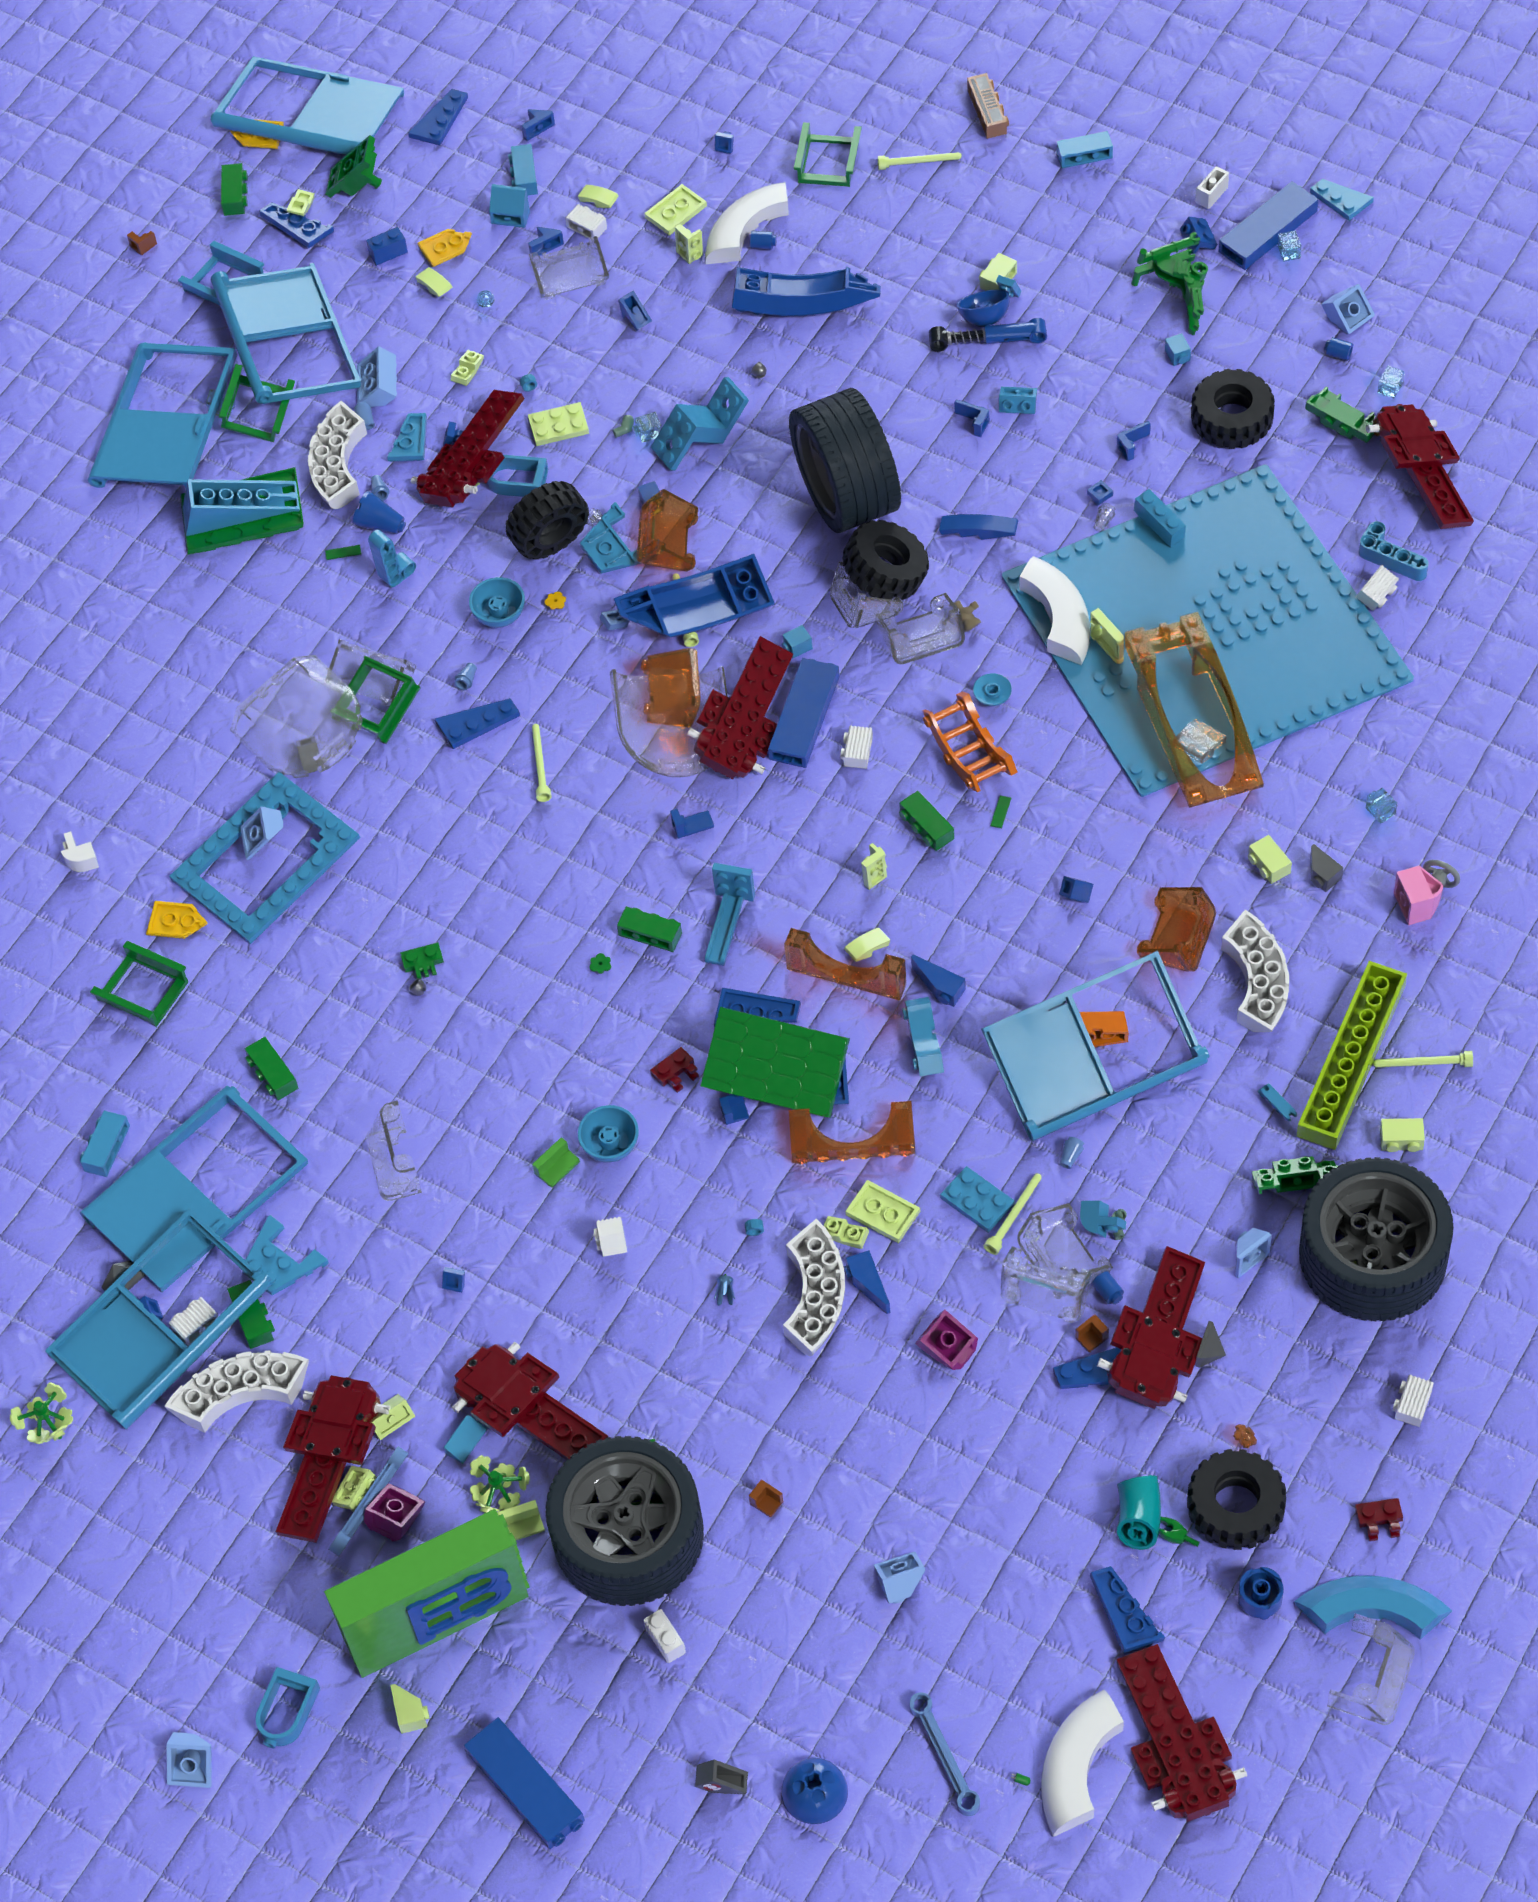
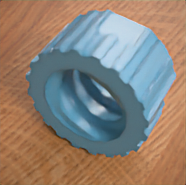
M532 374L522 376L519 381L524 391H531L537 387L535 376Z
M761 1219L746 1221V1234L749 1236L762 1234L764 1232L763 1221Z

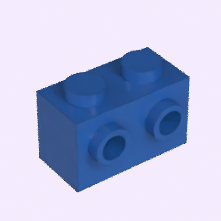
M398 227L366 240L369 255L376 266L408 253L405 237Z

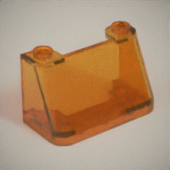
M662 489L647 500L640 510L637 561L644 565L685 572L692 570L695 567L696 560L693 554H687L688 528L695 525L698 521V507L665 489Z
M686 648L646 656L641 661V670L644 671V675H648L649 700L648 703L644 704L643 710L644 714H646L647 722L692 728L700 706L697 650Z
M1160 887L1155 897V906L1160 911L1159 919L1151 941L1142 940L1137 946V954L1142 958L1158 951L1164 966L1194 972L1198 968L1215 920V906L1202 887Z

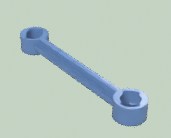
M399 1446L395 1449L328 1550L337 1556L341 1555L363 1522L366 1507L390 1482L409 1454Z
M922 1692L916 1693L910 1699V1711L913 1716L920 1718L956 1791L959 1812L964 1816H973L980 1809V1798L976 1792L969 1790L932 1714V1700L930 1696ZM923 1699L928 1702L924 1711L915 1710L914 1702ZM965 1797L975 1799V1804L970 1810L964 1809L961 1806L962 1799Z

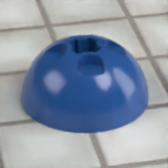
M1005 290L977 292L957 302V309L963 319L972 325L979 327L993 325L999 322L1008 310L1010 302L1009 292Z
M822 1758L804 1759L793 1765L785 1775L781 1789L782 1801L786 1810L795 1819L807 1824L825 1823L835 1818L843 1810L848 1798L847 1781L842 1771L832 1762Z

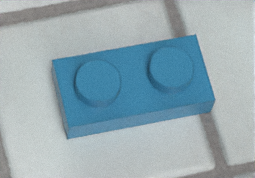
M998 275L996 283L1000 287L999 289L1009 292L1011 298L1013 296L1019 297L1022 291L1016 281Z

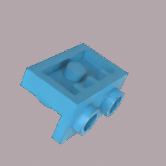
M1001 386L999 412L1035 414L1037 388Z

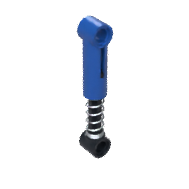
M1033 318L1025 323L984 326V329L981 328L978 331L976 329L973 331L967 329L966 332L961 330L959 332H950L942 326H935L929 330L930 348L935 352L944 351L948 345H952V343L958 345L959 342H964L965 344L968 341H971V343L978 341L980 343L981 340H984L986 344L1030 340L1033 343H1042L1047 339L1046 323L1042 318Z

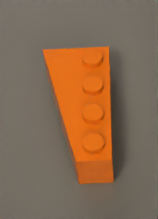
M1124 1011L1079 1012L1094 1047L1128 1042L1129 1031Z

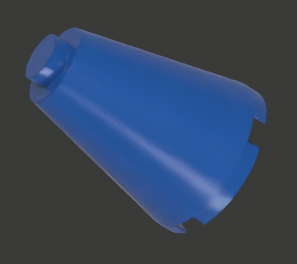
M366 491L359 501V509L356 508L352 523L356 526L398 534L399 531L403 532L406 526L405 518L375 494Z

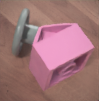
M1429 860L1424 863L1423 868L1416 866L1396 873L1394 895L1408 925L1432 918L1439 905L1443 887L1453 888L1460 883V875L1455 868L1440 860ZM1431 866H1439L1444 869H1436ZM1449 873H1451L1454 877V881L1450 882L1447 878V875Z

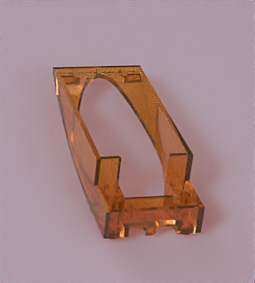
M1194 612L1180 616L1179 622L1168 625L1167 622L1159 624V627L1146 631L1143 627L1126 631L1125 648L1137 673V690L1189 808L1264 787L1240 710L1199 613ZM1186 645L1192 658V675L1196 676L1208 672L1234 730V771L1229 783L1226 785L1216 786L1208 781L1189 758L1175 736L1165 715L1158 692L1156 653Z

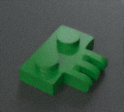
M439 942L400 952L405 973L415 970L419 979H422L420 972L423 971L425 978L429 977L428 970H431L433 976L437 975L435 965L444 962Z

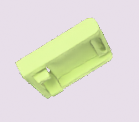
M1097 608L1091 612L1090 636L1116 664H1120L1124 661V636L1105 614Z

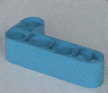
M1379 521L1372 522L1360 539V557L1377 565H1383L1384 568L1413 580H1424L1427 577L1429 565L1427 558L1385 541V525Z
M375 530L370 534L368 542L377 574L390 587H395L415 571L416 563L403 552L396 554L393 541L381 530Z

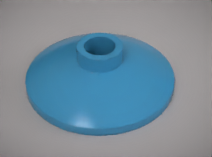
M996 673L981 676L976 680L973 687L975 698L980 703L988 706L1003 704L1009 699L1012 692L1009 680L1003 675Z

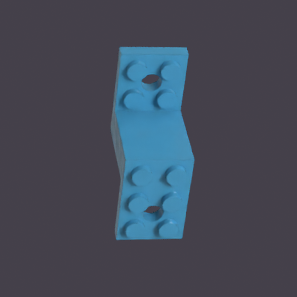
M724 377L707 406L675 405L651 446L652 450L670 470L676 471L692 442L723 444L749 402V399L729 377Z

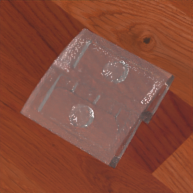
M1194 719L1174 738L1171 746L1202 764L1213 757L1215 749L1226 743L1227 736Z

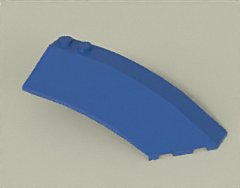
M847 266L842 270L815 274H778L737 267L732 308L740 312L751 311L757 315L804 316L843 310L878 298L881 294V286L876 283L873 285L868 283V278L859 273H856V275L851 273V268Z
M755 554L691 576L653 586L648 585L614 598L621 617L667 637L704 630L775 605Z

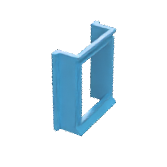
M213 241L210 244L213 256L192 279L181 276L178 282L182 284L184 291H189L220 306L215 291L199 283L218 261L248 275L264 273L262 269L264 263Z

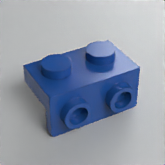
M1189 216L1180 228L1184 238L1189 237L1193 232L1197 233L1196 238L1200 237L1198 245L1188 247L1192 249L1191 254H1196L1200 247L1214 250L1218 245L1206 219Z

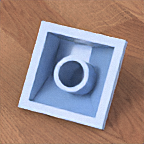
M1359 284L1333 295L1321 304L1328 319L1346 334H1350L1375 316Z
M260 807L240 827L247 860H250L283 828L281 811Z
M1252 1228L1248 1232L1244 1231L1238 1237L1235 1272L1237 1278H1240L1270 1254L1271 1234L1269 1232Z
M915 1551L874 1564L884 1596L889 1604L901 1603L905 1598L910 1597L925 1572V1567Z
M173 1732L167 1742V1785L211 1788V1744L196 1734Z

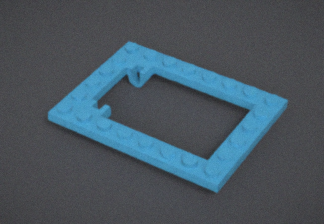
M278 772L169 877L175 884L251 944L360 839V835L286 776ZM281 806L279 811H281L283 819L288 814V807L290 806L321 830L319 832L321 839L319 842L314 839L310 841V846L316 852L248 916L202 879L200 875L242 836L240 827L260 807L276 810Z

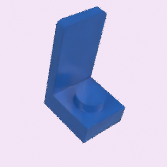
M956 399L954 402L955 414L974 419L972 423L974 435L981 437L990 422L989 409Z
M1149 421L1140 423L1129 430L1117 434L1116 447L1127 461L1134 459V450L1136 448L1133 442L1150 435L1151 423Z
M678 809L670 811L672 825L678 839L714 828V823L708 810L688 817L680 815Z

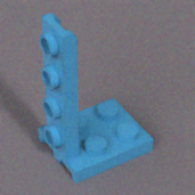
M714 863L712 874L715 895L723 896L705 954V962L724 966L743 901H754L755 888L752 869Z

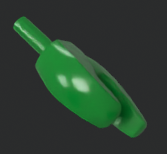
M1161 1517V1523L1172 1528L1171 1531L1160 1528L1159 1534L1162 1538L1174 1544H1183L1184 1541H1187L1196 1547L1199 1546L1200 1542L1187 1536L1188 1531L1180 1522L1172 1518Z

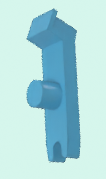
M1269 1083L1258 1090L1261 1097H1265L1287 1121H1291L1289 1115L1297 1117L1294 1108Z

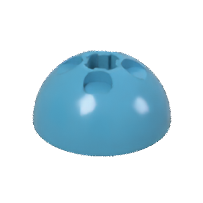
M503 577L482 581L472 590L469 597V606L475 618L482 624L494 628L505 627L515 622L521 615L525 604V595L521 586L515 581Z
M614 1105L601 1106L591 1110L584 1116L578 1127V1139L581 1147L591 1158L601 1162H616L625 1158L634 1149L639 1135L635 1117L628 1110Z

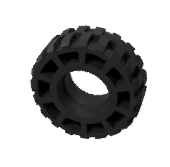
M1242 369L1216 371L1211 376L1205 377L1202 383H1199L1195 388L1191 402L1192 425L1197 430V433L1202 438L1204 437L1208 443H1213L1220 448L1235 449L1238 447L1245 448L1250 444L1253 445L1260 438L1265 437L1268 430L1272 427L1275 407L1272 390L1261 377L1255 376L1252 372H1245ZM1226 404H1238L1247 410L1238 414H1229L1221 411L1219 407Z
M564 481L545 483L541 487L533 489L513 507L514 509L509 513L508 520H506V535L524 557L529 559L547 558L566 548L583 531L585 524L588 522V504L572 484Z
M872 520L858 526L843 550L842 559L845 572L850 576L853 584H856L861 591H865L869 596L880 598L883 601H899L914 595L929 569L927 551L924 550V545L917 539V536L910 533L907 528L901 527L894 522H886V520ZM880 557L886 559V560L889 561L891 564L885 562V561L882 560Z
M1227 1449L1221 1454L1216 1452L1210 1455L1208 1461L1204 1459L1199 1464L1198 1470H1194L1191 1475L1187 1494L1189 1518L1191 1522L1195 1523V1529L1198 1533H1204L1206 1535L1205 1539L1210 1543L1216 1542L1219 1544V1547L1225 1549L1227 1546L1234 1547V1550H1242V1547L1247 1546L1249 1549L1254 1548L1258 1542L1265 1543L1268 1541L1270 1534H1275L1279 1529V1524L1283 1521L1286 1507L1285 1483L1281 1482L1282 1476L1278 1470L1273 1469V1464L1267 1459L1264 1461L1261 1459V1455L1255 1452L1253 1454L1247 1453V1450L1239 1449V1451ZM1242 1486L1255 1495L1257 1504L1247 1512L1233 1513L1219 1505L1216 1495L1226 1487Z

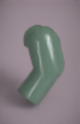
M631 415L623 416L621 426L612 430L615 438L632 431L634 419Z
M1118 1209L1111 1217H1119L1125 1220L1127 1213L1124 1209ZM1123 1230L1112 1233L1115 1240H1121L1125 1237Z

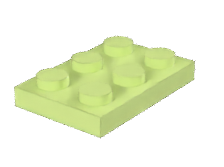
M681 184L644 214L648 221L670 236L675 232V226L679 224L684 225L707 207V202Z
M581 402L528 414L536 446L589 434Z
M867 1180L845 1212L848 1217L899 1243L919 1215L920 1207Z

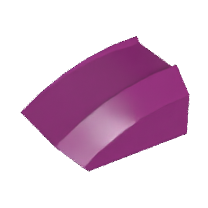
M944 1309L931 1322L915 1344L941 1364L952 1370L962 1369L976 1351L978 1338Z
M388 1483L366 1507L364 1522L370 1531L373 1530L391 1539L392 1542L400 1540L417 1518L425 1501Z

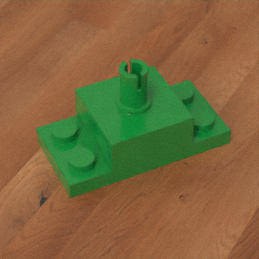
M369 135L331 168L325 195L331 198L342 190L353 196L367 183L375 189L381 185L382 179L373 175L377 156L374 152V137Z

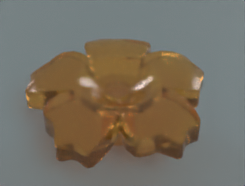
M1241 1424L1235 1426L1236 1431L1233 1437L1235 1440L1240 1441L1243 1448L1248 1449L1250 1445L1252 1446L1257 1443V1439L1254 1436L1255 1433L1249 1426L1247 1428Z

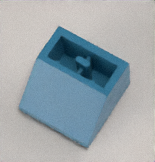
M492 184L489 208L491 224L526 227L530 214L526 188Z

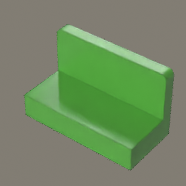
M561 1137L532 1165L534 1174L552 1188L580 1160L568 1149L567 1141Z

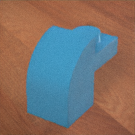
M1081 1201V1223L1089 1232L1106 1238L1107 1232L1117 1233L1118 1230H1126L1125 1220L1119 1217H1108V1204L1102 1201Z

